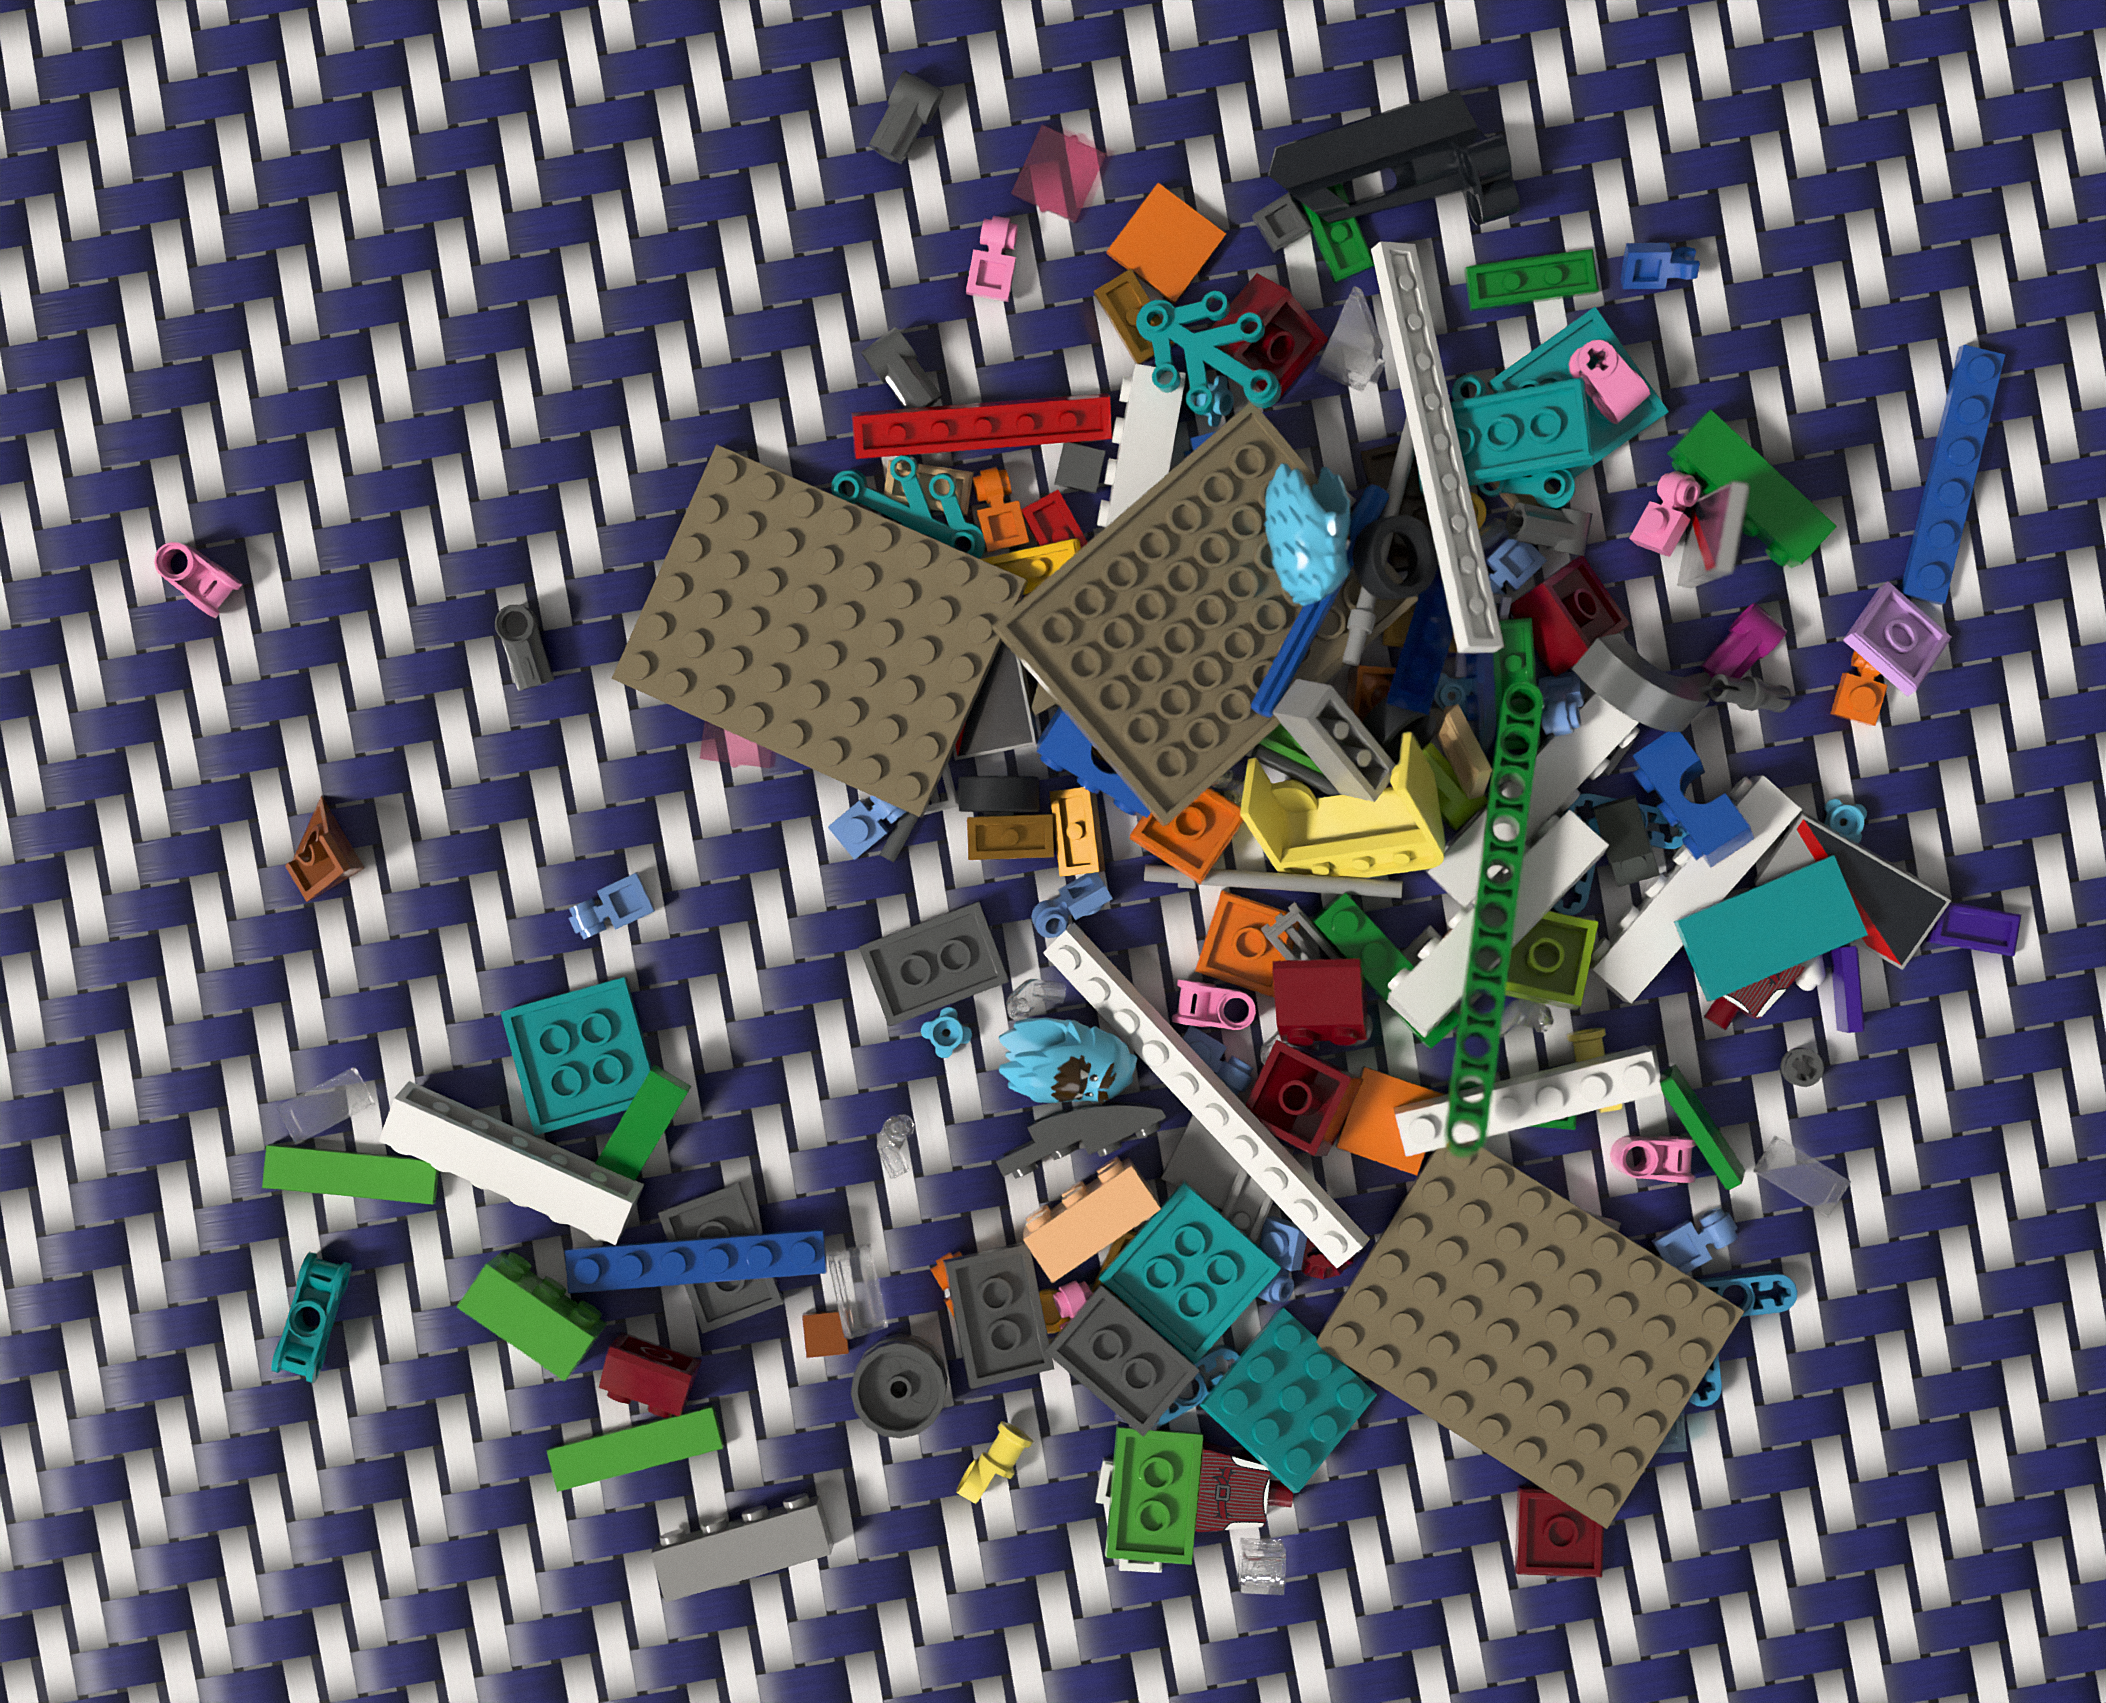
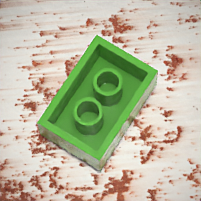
M504 1252L499 1253L486 1263L457 1305V1308L565 1381L581 1363L607 1323L600 1319L602 1316L601 1312L585 1301H580L578 1304L566 1296L567 1290L562 1284L547 1276L541 1279L529 1270L532 1267L531 1264L523 1257L513 1252H510L509 1255H506Z

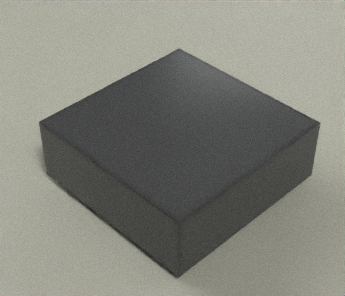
M1290 193L1285 194L1252 215L1253 221L1274 254L1306 235L1312 229Z
M1069 442L1063 443L1054 485L1096 494L1106 451Z

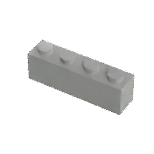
M807 1493L798 1494L783 1501L784 1506L767 1510L766 1505H761L742 1512L743 1518L726 1522L725 1517H720L701 1524L702 1530L685 1534L684 1529H678L661 1535L659 1537L660 1542L655 1544L651 1556L665 1603L831 1555L834 1543L820 1495L809 1498Z

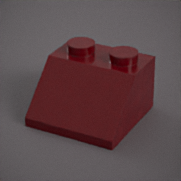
M1256 273L1230 304V312L1227 317L1216 321L1210 329L1235 324L1245 313L1258 315L1265 326L1264 335L1259 341L1253 343L1240 341L1216 348L1252 371L1264 369L1272 372L1281 385V397L1329 339L1288 289ZM1256 322L1247 323L1244 327V333H1253L1257 329L1258 324ZM1259 380L1255 383L1253 389L1257 392H1262L1266 389L1268 383L1266 380Z
M1579 555L1513 601L1510 606V612L1514 618H1532L1534 647L1538 652L1540 660L1548 666L1555 677L1576 665L1597 638L1617 634L1630 624L1582 555Z
M1360 959L1273 961L1276 1023L1282 1042H1288L1294 1046H1308L1313 1041H1331L1336 1045H1352L1357 1040H1367L1368 992Z
M1276 1040L1245 1106L1271 1134L1313 1156H1327L1364 1079L1327 1060Z
M621 1332L608 1349L598 1388L608 1391L607 1396L617 1402L631 1404L632 1400L648 1405L647 1410L654 1415L671 1418L672 1414L680 1417L686 1407L702 1360Z

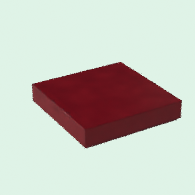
M1518 1486L1515 1547L1516 1574L1602 1577L1604 1527L1541 1487Z

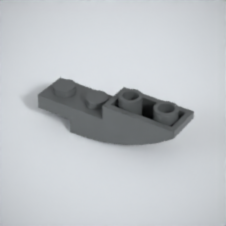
M1105 1102L1104 1104L1093 1103L1071 1107L1027 1123V1128L1033 1140L997 1156L996 1163L1003 1177L1013 1173L1014 1178L1017 1179L1038 1168L1036 1161L1050 1154L1053 1160H1057L1074 1152L1077 1149L1074 1143L1079 1140L1082 1141L1088 1155L1097 1151L1099 1157H1103L1120 1149L1123 1146L1120 1140L1136 1133L1139 1139L1156 1132L1161 1128L1159 1121L1165 1119L1166 1116L1161 1106L1136 1102Z

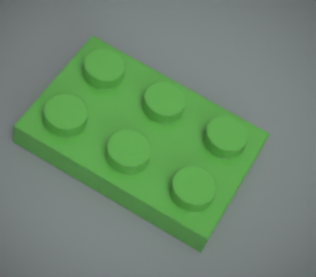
M1116 1427L1105 1549L1106 1558L1192 1565L1203 1445L1202 1433L1150 1429L1143 1437L1132 1427Z

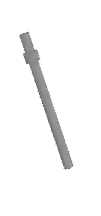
M1407 417L1387 489L1389 499L1381 512L1380 518L1399 515L1415 454ZM1394 532L1388 533L1382 544L1381 561L1384 569ZM1363 586L1360 591L1357 607L1350 612L1347 624L1350 633L1342 662L1352 666H1359L1366 637L1372 634L1376 615L1373 614L1377 597L1370 595Z
M1145 864L1144 881L1178 883V888L1196 889V885H1200L1172 866ZM1212 869L1201 885L1402 898L1403 881Z

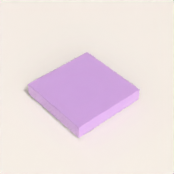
M1887 581L1879 587L1843 641L1908 697L1918 689L1952 637Z

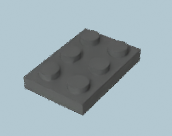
M980 902L859 946L888 1027L1009 982Z
M740 1182L658 1212L668 1240L759 1233ZM776 1277L684 1284L702 1334L784 1303Z
M1025 1242L943 1260L970 1389L1054 1369L1052 1358L1045 1352V1348L1049 1345L1032 1255Z
M1102 1284L1098 1286L1045 1348V1352L1143 1437L1200 1371L1195 1364Z

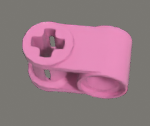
M1590 341L1577 349L1570 357L1569 371L1574 379L1583 377L1586 393L1602 415L1614 424H1618L1650 396V390L1644 380L1626 364L1614 350L1613 346L1606 341ZM1595 355L1599 362L1595 365L1596 368L1590 370L1587 363L1590 361V357Z
M170 542L160 547L155 555L154 564L157 572L184 593L190 602L215 619L220 614L218 608L232 590H239L243 585L227 570L209 560L201 552L189 545ZM183 551L187 556L188 565L182 573L175 574L171 568V559L176 553Z
M1178 979L1177 986L1181 990L1177 1014L1172 1015V1022L1199 1027L1212 1026L1241 1030L1248 1027L1254 1020L1256 1014L1255 1004L1246 992L1217 987L1215 984ZM1196 993L1195 1011L1191 1013L1193 994ZM1232 998H1241L1248 1004L1247 1016L1240 1021L1229 1020L1224 1014V1006Z
M1624 1136L1616 1140L1611 1147L1610 1158L1612 1164L1617 1170L1630 1177L1679 1183L1695 1182V1175L1691 1173L1692 1147L1697 1146V1144L1691 1137ZM1639 1146L1642 1150V1159L1637 1166L1629 1168L1626 1163V1155L1631 1148Z

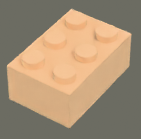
M1118 1156L1111 1159L1097 1169L1098 1178L1091 1183L1085 1185L1082 1180L1077 1182L1061 1194L1063 1199L1060 1204L1051 1210L1046 1204L1026 1218L1027 1223L1025 1224L1026 1227L1023 1228V1240L1052 1283L1161 1210L1157 1197L1130 1157H1127L1122 1162Z

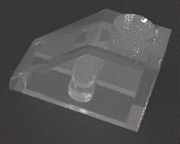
M1353 286L1315 372L1360 392L1364 390L1368 382L1374 385L1377 383L1386 362L1379 358L1384 345L1362 289Z

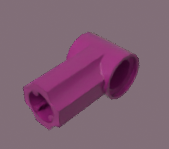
M1754 602L1733 622L1729 628L1730 634L1715 648L1700 667L1711 678L1717 674H1723L1728 677L1741 679L1759 658H1764L1779 644L1786 635L1787 630Z

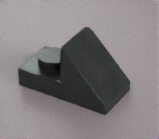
M1635 794L1593 806L1601 838L1609 845L1605 852L1618 887L1659 876L1657 862Z

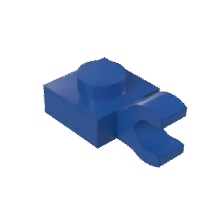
M1626 243L1620 278L1622 288L1666 289L1667 278L1696 279L1700 262L1695 260L1696 249L1681 247L1672 252L1669 243Z

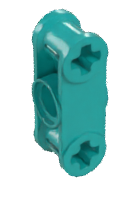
M310 1251L307 1253L299 1271L297 1288L283 1334L272 1359L271 1371L279 1373L281 1370L305 1376L307 1382H316L324 1364L327 1343L339 1304L350 1279L352 1264L344 1262L342 1265L318 1259L316 1253ZM307 1306L313 1307L319 1312L321 1319L318 1328H311L304 1322L303 1312Z

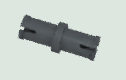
M1717 674L1709 684V687L1723 689V692L1709 691L1710 698L1713 701L1734 703L1744 710L1754 711L1762 708L1781 713L1789 707L1791 700L1777 698V695L1791 696L1789 688L1783 685L1763 683L1757 677L1746 676L1739 679Z

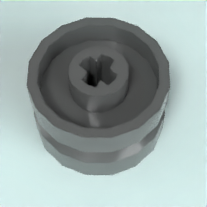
M898 1333L880 1338L865 1350L856 1366L851 1388L855 1412L866 1427L881 1436L902 1439L920 1434L935 1422L944 1407L948 1381L944 1360L932 1344L918 1336ZM895 1381H902L907 1385L903 1387L902 1392L893 1389Z

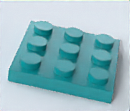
M1594 307L1491 379L1488 385L1496 394L1517 390L1518 386L1526 380H1534L1540 385L1574 379L1569 371V361L1572 354L1590 341L1602 340L1608 342L1626 364L1644 380L1650 390V396L1618 424H1614L1602 415L1586 393L1594 464H1596L1669 411L1597 308ZM1595 355L1590 357V361L1587 363L1590 370L1596 368L1595 365L1599 362V359ZM1594 464L1567 468L1566 470L1571 473L1573 478H1576ZM1555 479L1556 482H1557V483L1559 484V486L1561 487V482H1560L1559 480Z
M627 976L500 1012L534 1135L627 1110L652 1069Z
M1184 1180L1160 1207L1161 1210L1156 1212L1099 1275V1280L1192 1362L1197 1364L1282 1268L1277 1261Z
M1280 1308L1199 1406L1293 1493H1299L1377 1394L1343 1362L1322 1350L1316 1342L1317 1338L1285 1308Z

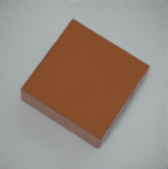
M846 1309L803 1313L806 1358L849 1354Z

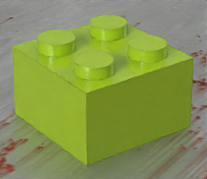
M1548 911L1511 949L1505 995L1578 1010L1582 1004L1598 922Z

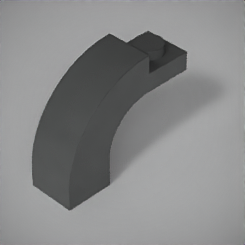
M1619 633L1597 638L1572 668L1595 693L1614 708L1646 726L1667 732L1684 731L1698 713L1709 703L1710 698L1707 695L1714 688L1709 687L1712 678L1707 672L1678 677L1658 669L1645 660Z

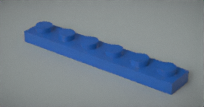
M1962 345L1958 348L1900 592L1906 597L1938 605L1946 603L2005 354L1969 345Z
M824 1228L575 1247L565 1250L568 1293L827 1273Z

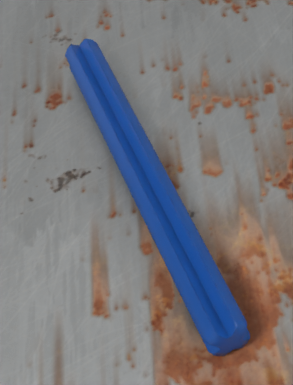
M1372 484L1365 489L1350 517L1351 541L1346 550L1350 570L1353 567L1352 552L1356 537L1365 525L1379 518L1389 499V493L1377 485ZM1347 577L1330 595L1320 601L1302 607L1251 703L1253 711L1267 718L1274 715L1272 713L1286 693Z

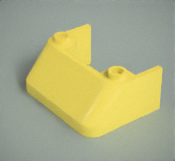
M1412 732L1403 734L1400 764L1396 765L1391 771L1390 781L1393 787L1385 788L1376 802L1346 795L1316 798L1311 789L1298 780L1290 779L1271 783L1256 758L1248 759L1240 815L1278 873L1368 878L1431 869L1441 865L1444 861L1445 837L1435 774Z

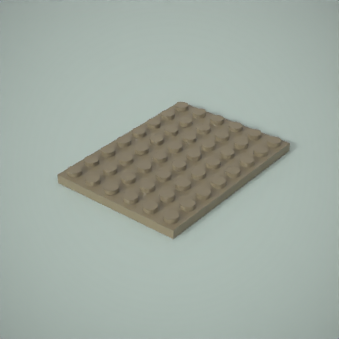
M1251 402L992 626L994 631L1162 826L1170 823L1281 723L1275 715L1269 718L1259 715L1251 709V703L1303 606L1299 603H1294V596H1291L1281 587V581L1272 563L1273 554L1265 529V522L1267 521L1265 513L1266 491L1270 480H1273L1276 470L1281 463L1289 465L1292 471L1298 468L1304 477L1306 485L1309 486L1310 492L1312 491L1313 484L1318 485L1319 479L1261 410ZM1386 561L1384 569L1386 574L1393 582L1402 583L1403 579ZM1353 567L1287 691L1296 679L1325 684L1346 665L1342 660L1350 633L1347 624L1351 610L1357 607L1362 588ZM1417 596L1396 600H1381L1377 598L1373 614L1376 615L1373 632L1367 635L1364 648L1416 603L1419 598Z
M716 444L611 679L923 818L1002 642V639L992 626L1020 602L1028 581Z
M1474 1141L1460 1143V1145L1463 1146H1471L1475 1144ZM1446 1147L1435 1149L1318 1334L1316 1342L1325 1352L1608 1529L1745 1311L1482 1147L1475 1155L1460 1158L1453 1155Z

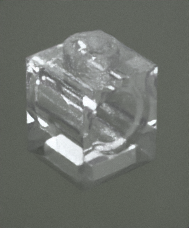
M1239 1538L1237 1581L1240 1592L1284 1595L1286 1550L1283 1541L1277 1539Z

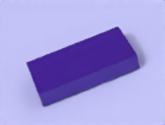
M1949 903L1928 933L1926 942L2015 957L2022 915Z
M1843 945L1830 951L1837 1031L1846 1033L1864 1032L1858 948L1852 945Z

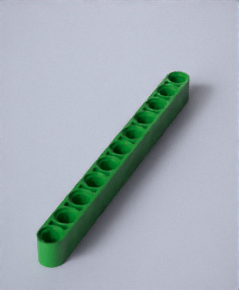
M1520 681L1510 685L1505 692L1499 713L1444 1128V1144L1447 1150L1460 1158L1475 1155L1485 1143L1488 1132L1543 707V695L1540 689L1527 681ZM1516 698L1526 699L1531 703L1533 710L1526 714L1518 713L1512 709L1510 702ZM1509 740H1519L1525 744L1527 752L1521 756L1512 755L1506 750L1504 744ZM1505 781L1514 782L1520 786L1522 794L1516 798L1505 797L1501 793L1499 785ZM1500 823L1509 824L1515 829L1516 837L1508 841L1501 840L1495 835L1493 828ZM1497 865L1503 866L1509 871L1511 879L1506 883H1496L1490 879L1488 869ZM1488 908L1499 909L1505 916V923L1496 927L1490 926L1484 922L1482 912ZM1482 951L1494 952L1500 960V966L1493 970L1483 969L1478 964L1476 955ZM1476 994L1488 995L1494 1002V1010L1485 1014L1479 1013L1473 1009L1470 999ZM1471 1037L1482 1038L1488 1045V1054L1478 1058L1471 1056L1465 1049V1041ZM1468 1080L1477 1082L1483 1090V1097L1476 1102L1465 1100L1459 1093V1085L1462 1082ZM1460 1124L1471 1126L1477 1133V1142L1471 1146L1458 1144L1453 1137V1129Z

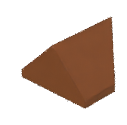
M1360 665L1349 668L1347 706L1363 723L1364 718L1382 699L1394 691L1405 687L1408 683L1414 682L1420 675L1414 669Z
M322 795L293 860L285 865L306 902L365 869Z

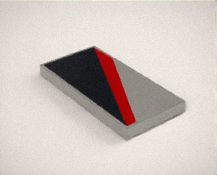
M1732 481L1699 498L1691 507V520L1688 524L1677 586L1694 588L1734 571L1749 491L1748 484Z
M1003 640L953 749L955 760L1037 745L1039 736L1034 712L1031 708L1032 700L1025 666Z
M1801 811L1755 878V885L1759 886L1825 857L1834 855L1868 934L1853 942L1903 970L1951 902L1950 896Z

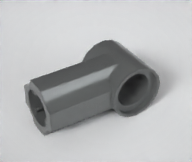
M904 70L891 92L888 100V105L890 106L869 143L870 148L886 159L902 165L923 124L927 125L936 113L944 91Z
M896 327L861 351L862 356L882 383L886 382L905 409L932 407L942 398L941 393L916 361L918 358L916 353Z
M1516 503L1514 508L1507 514L1505 527L1508 530L1509 539L1534 545H1545L1549 550L1584 556L1593 513L1566 508L1554 510Z
M515 604L508 605L498 612L495 619V630L502 639L517 689L522 691L555 681L538 629L539 622L535 612L528 607ZM521 612L526 617L528 626L522 635L515 637L509 633L506 623L511 614Z

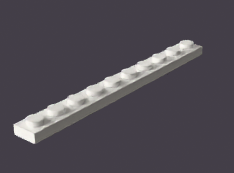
M1380 241L1371 249L1458 653L1495 652L1504 647L1416 245Z
M1075 923L1068 927L1043 952L1336 1268L1367 1244L1370 1239Z

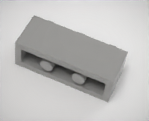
M1296 679L1272 713L1340 794L1376 802L1391 780V771L1396 766L1395 763L1331 685Z

